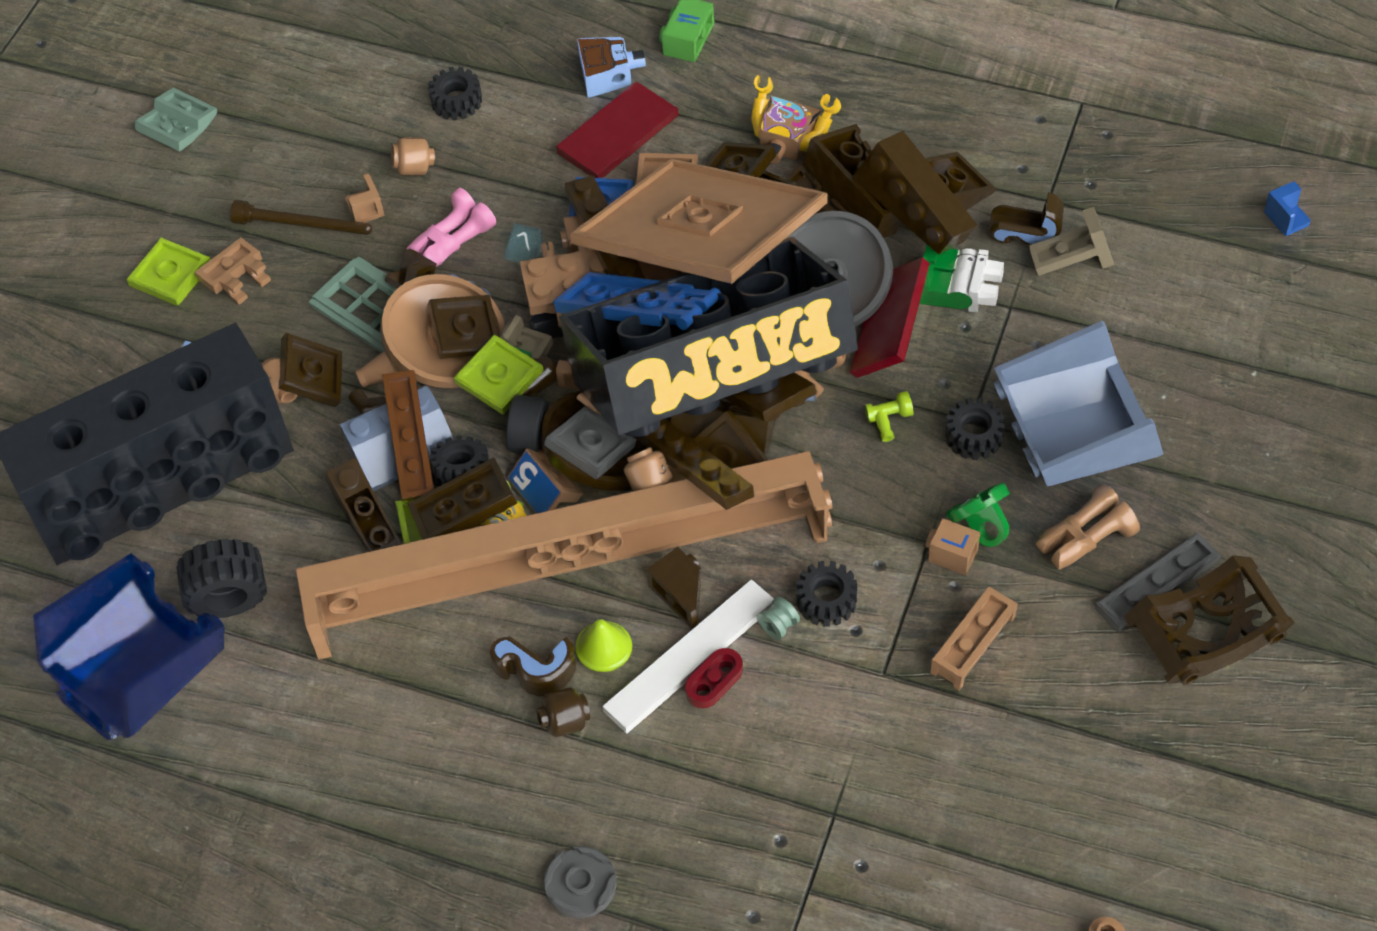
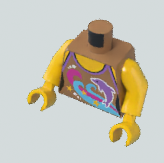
M757 75L754 79V86L758 91V97L754 98L751 116L755 136L760 139V145L774 146L776 157L771 162L772 164H778L782 156L793 160L800 159L807 151L811 138L828 133L833 121L830 119L831 115L838 113L841 109L840 101L836 98L834 104L831 107H827L830 102V95H823L820 100V105L824 109L822 114L820 109L772 95L768 100L766 95L772 91L773 83L769 77L768 85L760 88V76Z

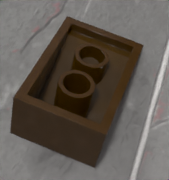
M959 152L925 158L965 210L984 200L996 190Z

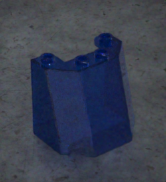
M132 553L33 616L37 661L43 672L48 673L60 685L61 689L56 693L62 703L107 740H114L118 736H123V738L133 736L224 649L225 628L222 621L217 616H211L208 613L198 616L197 624L193 620L186 619L171 603L163 601L155 594V573L153 568L147 562L139 560Z

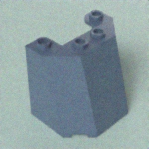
M1100 321L994 368L999 380L993 383L1000 399L1007 398L1016 421L1012 422L1011 425L1018 441L1025 438L1028 446L1023 448L1027 461L1035 477L1042 476L1047 487L1156 458L1164 454L1155 423L1152 418L1146 419L1118 363L1104 321Z

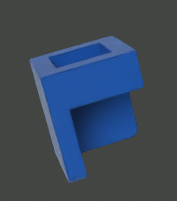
M1295 181L1269 192L1264 213L1285 237L1308 227L1311 221L1297 205L1301 188Z

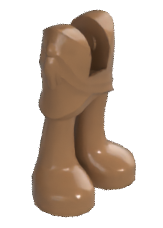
M1100 484L1091 492V499L1074 515L1070 514L1062 522L1046 529L1043 534L1039 535L1036 546L1043 554H1048L1062 544L1063 546L1055 552L1051 560L1055 567L1060 570L1097 547L1096 544L1101 539L1115 531H1118V533L1127 538L1134 536L1140 532V524L1130 506L1125 501L1119 503L1117 493L1111 487ZM1100 514L1105 515L1088 530L1082 531L1081 528Z

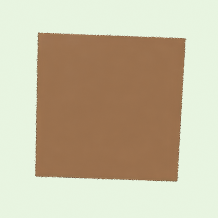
M671 158L570 234L571 244L732 284L826 205L827 193Z

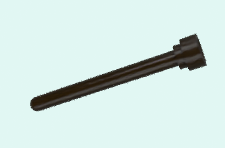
M234 200L231 206V221L236 224L245 225L247 222L259 220L364 235L372 232L371 224L365 222L254 208V205L243 200Z

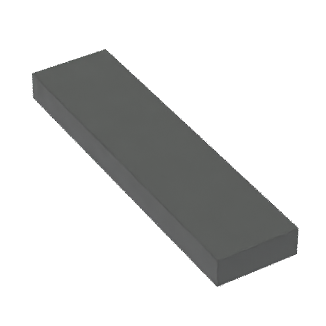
M1197 532L1096 602L1095 609L1119 632L1128 625L1123 616L1146 595L1163 594L1183 587L1217 563L1221 555Z

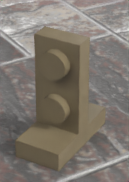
M1095 207L1082 211L1086 226L1029 245L1038 276L1097 255L1103 269L1115 265Z

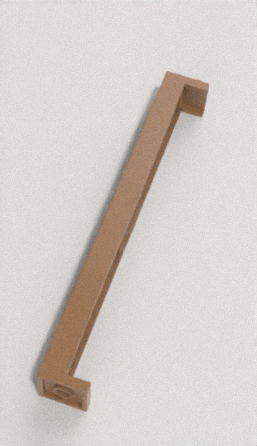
M810 451L733 468V471L753 485L754 497L728 510L720 506L688 479L297 568L296 572L305 625L319 660L332 657L327 628L804 517L807 519L813 541L815 543L827 541V528L832 527L829 509H832V501L828 489L822 490L820 482H823L820 464L813 463Z

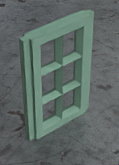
M358 256L356 259H352L312 296L309 306L382 353L385 349L382 344L381 333L375 328L381 323L384 310L369 301L368 298L377 289L391 296L397 288L385 282L387 274ZM356 274L372 284L362 295L345 285ZM340 288L356 298L346 310L329 299ZM362 303L380 314L369 325L352 314Z

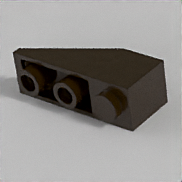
M356 457L326 472L325 480L367 552L402 544Z

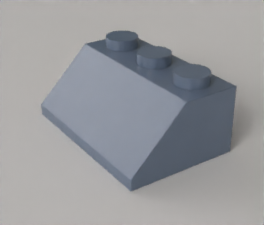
M425 386L418 389L429 457L432 448H437L436 444L441 441L445 444L446 438L451 437L452 441L454 438L440 406L429 387ZM387 404L340 424L346 447L352 458L356 457L373 491L399 480Z

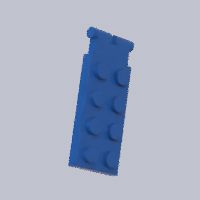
M588 272L557 297L553 303L557 313L567 314L660 281ZM672 283L667 285L668 291L661 293L655 290L657 297L655 299H651L650 292H646L637 296V302L623 307L608 305L602 307L604 319L622 322L628 317L639 315L640 324L659 327L663 326L662 315L668 317L670 325H677L680 329L685 330L693 323L692 316L702 315V312H706L718 301L717 294L721 292L717 288L702 290L694 289L693 285Z

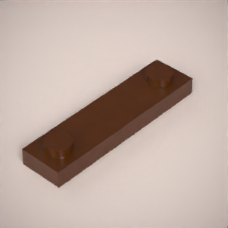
M408 370L382 374L402 502L411 501L434 490L415 371Z

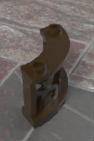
M1231 556L1212 572L1196 580L1199 587L1184 594L1179 588L1163 594L1146 595L1123 616L1130 627H1138L1167 672L1164 676L1167 683L1181 682L1183 685L1191 684L1199 677L1206 676L1240 661L1268 643L1270 645L1276 644L1287 636L1286 630L1294 625L1295 622L1291 617H1288L1257 572L1258 567L1251 557ZM1245 578L1256 592L1248 597L1245 595L1243 582ZM1222 596L1224 598L1223 606L1215 605L1212 600ZM1263 602L1272 618L1262 626H1255L1252 621L1261 618L1263 612L1257 609L1245 612V609ZM1200 608L1205 613L1218 617L1232 614L1229 630L1221 644L1205 642L1187 635L1193 627L1195 609ZM1181 616L1185 619L1186 622L1183 626L1177 629V627H1179L1180 621L1174 620V618ZM1240 633H1241L1243 636H1245V637L1241 638L1240 640H1238V639H1239V636H1240ZM1174 642L1179 643V644L1177 645V650H1175V648L1173 647L1172 643H1174ZM1180 654H1185V655H1187L1188 657H1186L1184 660H1182L1179 655H1180Z

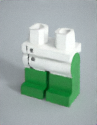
M926 244L923 258L930 264L919 304L955 309L968 308L969 312L976 313L978 312L979 304L996 306L999 286L985 284V281L1001 283L1004 273V262L988 260V250L979 249V252L973 249L958 250L951 248L938 255Z

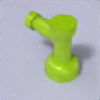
M908 391L898 393L894 401L874 406L871 403L864 405L868 423L876 421L883 442L894 439L887 415L899 413L902 417L914 415Z

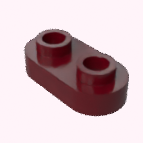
M721 648L713 652L686 681V697L689 703L697 708H709L715 705L742 676L743 661L740 654L730 648ZM724 667H729L732 669L729 672L721 671V669ZM702 690L709 692L705 696L698 695V692Z

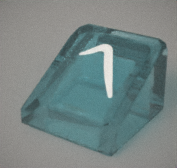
M515 223L504 255L505 259L519 263L520 261L536 259L541 251V244L544 243L542 231Z

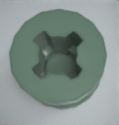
M777 596L772 601L773 605L768 610H762L757 615V620L768 635L776 640H780L786 635V629L789 626L796 625L800 621V617L787 600Z

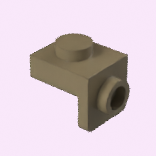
M515 315L510 324L504 327L501 339L510 345L531 352L533 359H539L542 355L546 356L553 345L552 336L524 327L522 317Z

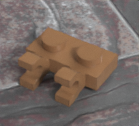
M241 237L195 271L199 282L215 294L224 289L229 297L238 305L248 299L247 294L240 289L243 287L242 282L237 279L245 272H248L251 278L261 287L271 281L270 276L264 272L266 266L261 262L260 251Z

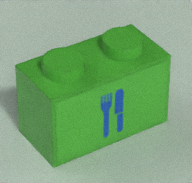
M679 0L677 6L672 7L669 21L666 26L661 28L659 41L663 45V55L691 62L696 61L714 25L713 3L701 0Z

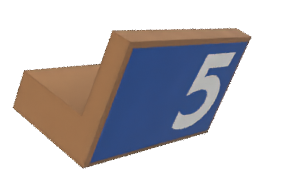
M526 449L507 477L536 514L555 510L559 502L577 503L583 495L582 490L571 478L561 473L549 461L544 450L535 452L531 449Z

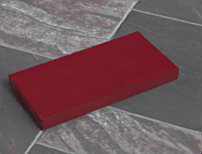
M636 81L556 146L557 154L589 176L593 175L594 178H604L679 116L678 108Z
M923 257L893 269L892 283L887 297L879 309L864 321L857 344L858 350L855 352L850 373L856 378L905 361L930 264Z

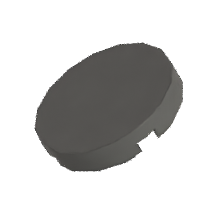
M585 846L573 847V850L557 854L547 866L544 876L546 896L553 908L564 916L577 919L592 917L606 909L614 898L617 887L615 870L608 857L595 848Z

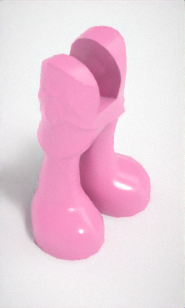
M462 188L456 189L451 195L452 212L436 225L432 224L428 227L426 231L415 238L407 247V249L411 248L437 263L436 267L441 265L453 252L459 250L461 244L478 234L487 232L496 225V218L492 211L481 202L475 205L469 193ZM462 224H464L461 228H459V229H458L456 232H454L452 235L449 234V233H451L452 231H454L455 229H457L458 227H460Z

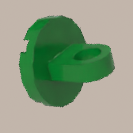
M1001 482L973 495L964 503L953 506L946 511V516L949 521L954 523L966 519L971 529L980 532L979 543L987 547L997 546L1007 539L1009 535L1008 521L997 501L1009 495L1010 492L1006 484ZM987 521L992 522L997 527V537H992L986 532L985 523Z

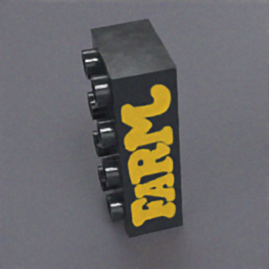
M793 236L784 239L732 284L691 273H684L559 316L574 384L618 435L625 434L630 437H641L651 434L660 427V420L683 412L688 415L710 413L718 408L720 399L741 391L749 394L768 392L779 384L778 378L802 370L808 373H819L829 370L836 365L837 357L858 350L847 279ZM672 283L693 285L694 289L702 290L717 288L721 292L717 294L718 301L706 312H702V315L692 316L693 323L685 330L680 329L677 325H670L669 319L665 315H662L663 326L659 327L640 324L639 315L628 317L622 322L604 319L602 307L608 305L623 307L637 302V296L646 292H650L651 299L657 298L655 290L661 293L668 291L667 285Z

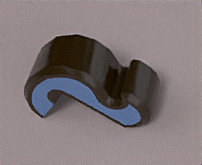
M1048 192L1042 211L1001 204L991 211L989 234L994 240L1001 243H1010L1012 237L1028 245L1058 236L1061 233L1063 224V202L1057 195Z
M510 636L497 639L490 648V656L495 673L504 680H508L510 674L516 673L520 686L527 693L541 697L546 693L560 690L568 684L576 670L574 647L567 637L554 648L545 661Z

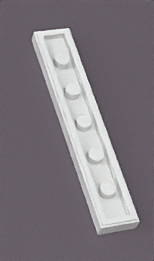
M751 579L604 704L603 712L627 734L681 688L713 652L721 648H727L758 621L757 615L762 610H768L773 605L772 601L774 598Z

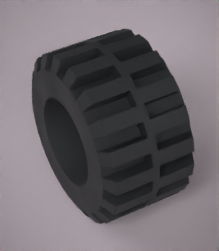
M238 539L208 541L202 545L199 544L192 547V550L186 551L177 562L178 566H176L182 605L187 609V612L196 614L198 617L216 619L239 615L255 608L256 604L261 603L264 600L263 597L267 594L261 554L259 549L253 547V544L249 542H242V540Z

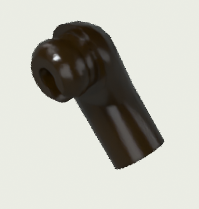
M355 389L349 395V400L361 414L387 404L386 397L368 398L361 389Z

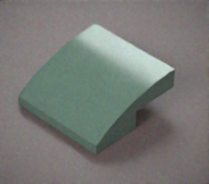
M173 87L154 99L155 109L135 120V130L180 152L208 127L217 114V108Z

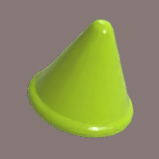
M598 619L580 632L576 640L575 650L579 661L588 669L596 672H609L620 668L627 662L632 653L633 645L632 639L625 628L617 623Z

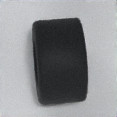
M516 395L513 398L506 427V446L510 452L523 454L526 449H531L535 452L543 449L540 434L544 416L549 409L545 398Z

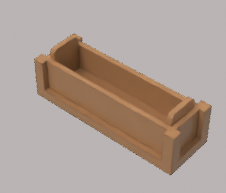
M988 587L932 659L930 673L935 676L939 674L952 682L954 688L960 691L964 684V678L1008 620L1012 622L1015 618L1018 603Z

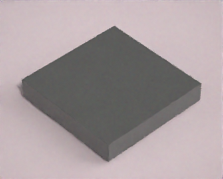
M584 406L549 434L544 445L597 480L635 447L637 439L625 434L618 435L603 417Z

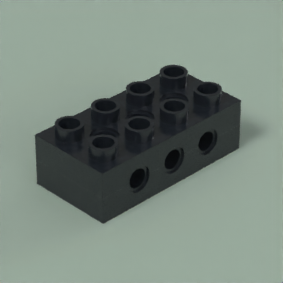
M236 322L0 432V459L56 565L70 559L84 560L90 558L101 550L105 542L130 530L142 531L158 524L165 513L191 500L196 502L209 500L220 493L224 484L249 472L263 473L269 471L281 462L284 455L294 451L269 377Z

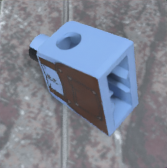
M622 37L577 39L588 98L629 86L631 84L630 69L646 67L644 51L627 52Z

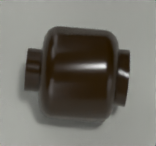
M572 687L546 693L542 698V707L536 708L540 727H547L549 733L554 737L580 732L584 729L586 721L590 720V710L586 696L583 693L579 694Z

